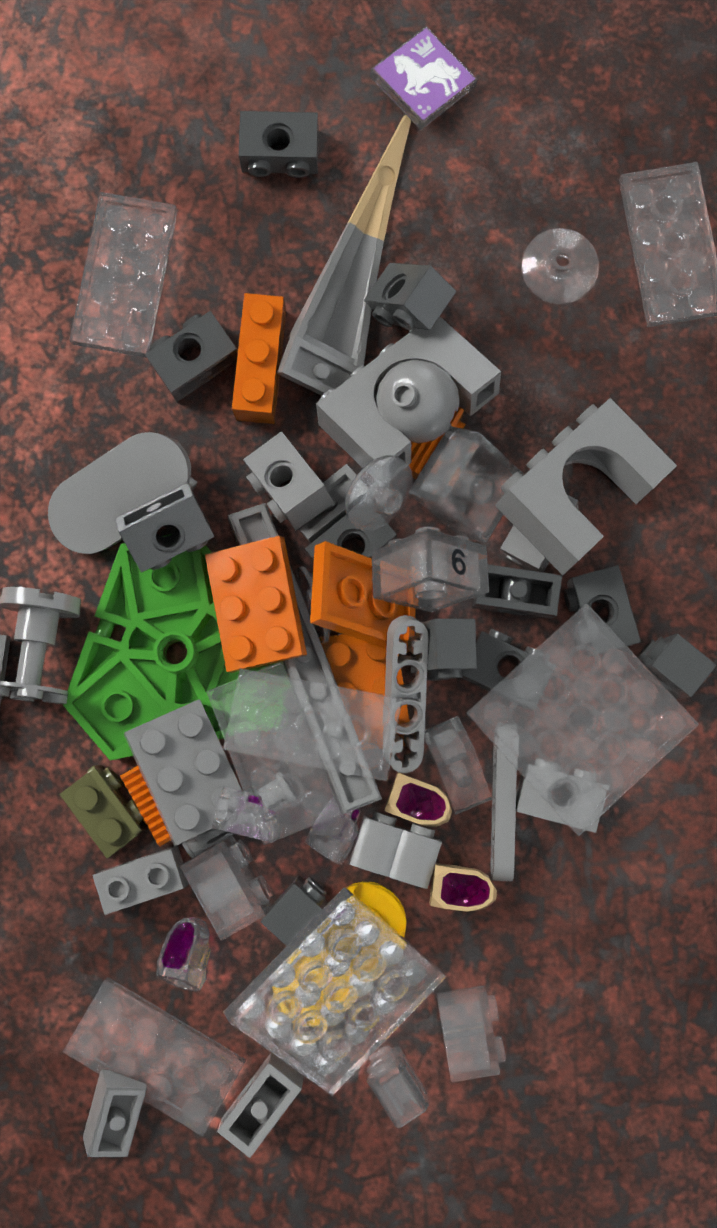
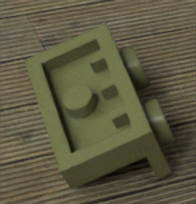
M94 765L87 770V774L59 795L104 856L110 858L148 829V827L143 822L144 818L141 816L133 799L128 801L119 788L123 784L117 774L110 767L104 769L102 765Z

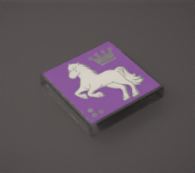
M427 26L377 63L370 71L372 80L420 130L474 89L478 81L468 68Z

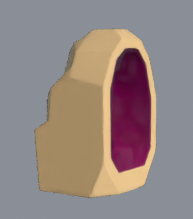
M397 773L384 811L429 827H437L449 821L452 809L445 792L439 787L402 773Z
M435 863L431 879L430 906L469 912L485 909L496 901L497 889L486 873L475 868Z

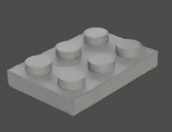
M200 699L124 732V737L174 847L251 810Z

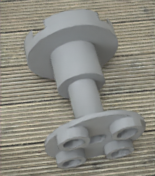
M4 587L0 594V607L18 612L14 640L22 642L16 682L0 681V696L9 697L11 691L10 699L34 702L35 699L43 698V702L67 704L68 691L40 685L46 646H55L59 618H78L80 616L81 599L59 592H54V595L40 593V589Z

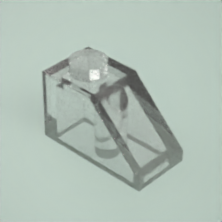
M456 716L426 729L424 741L455 815L492 800L475 747L460 718Z

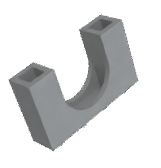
M440 316L430 330L413 328L395 344L387 345L377 358L366 366H360L355 369L348 380L336 389L332 388L326 391L316 403L319 426L380 486L384 485L411 463V441L398 429L384 421L376 405L379 384L390 369L399 363L411 360L434 363L452 377L458 388L459 407L464 409L469 416L473 415L499 394L501 371Z
M611 398L599 408L594 404L589 406L576 419L580 425L574 431L570 426H567L551 442L555 448L549 453L544 448L541 449L526 464L530 470L524 476L518 471L501 486L500 489L505 494L495 505L562 575L604 537L568 498L562 480L565 465L583 463L600 469L635 504L641 501L677 466Z

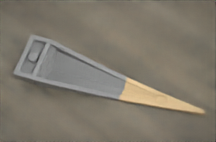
M411 112L403 116L297 318L288 336L289 341L276 374L321 396L329 389H336L349 379L355 369L364 366L372 308L364 299L377 282L392 200L412 120Z

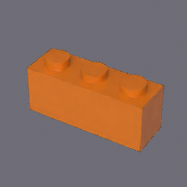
M244 293L232 411L236 421L275 424L280 375L276 374L282 359L286 321V307L284 297Z

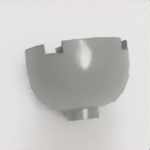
M420 360L402 362L390 369L380 382L376 395V405L384 421L398 429L411 442L415 443L433 441L446 433L452 425L450 422L454 417L455 411L458 412L460 404L458 388L450 374L434 363Z

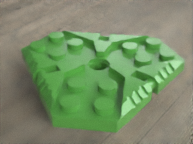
M120 544L95 613V617L100 618L95 633L88 632L67 690V704H62L109 760L133 756L124 737V732L199 699L218 739L280 728L293 691V686L283 661L233 673L226 672L205 554L212 552L206 545L199 550L193 552L184 551L172 557L170 563L160 569H148L141 573L126 544ZM115 624L126 627L121 642L110 639ZM182 642L187 649L186 658L181 663L171 664L167 658L168 647L172 643Z

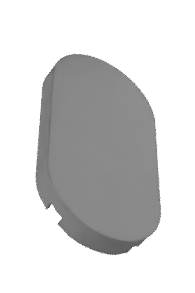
M145 432L128 438L63 481L55 489L48 506V521L54 536L66 548L82 554L97 553L114 546L123 540L118 532L117 517L186 483L189 484L191 462L188 454L179 442L160 433Z

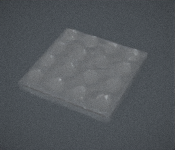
M587 603L466 712V715L577 836H580L699 725Z
M344 887L223 1013L229 1023L333 1096L433 992L446 976L433 962Z

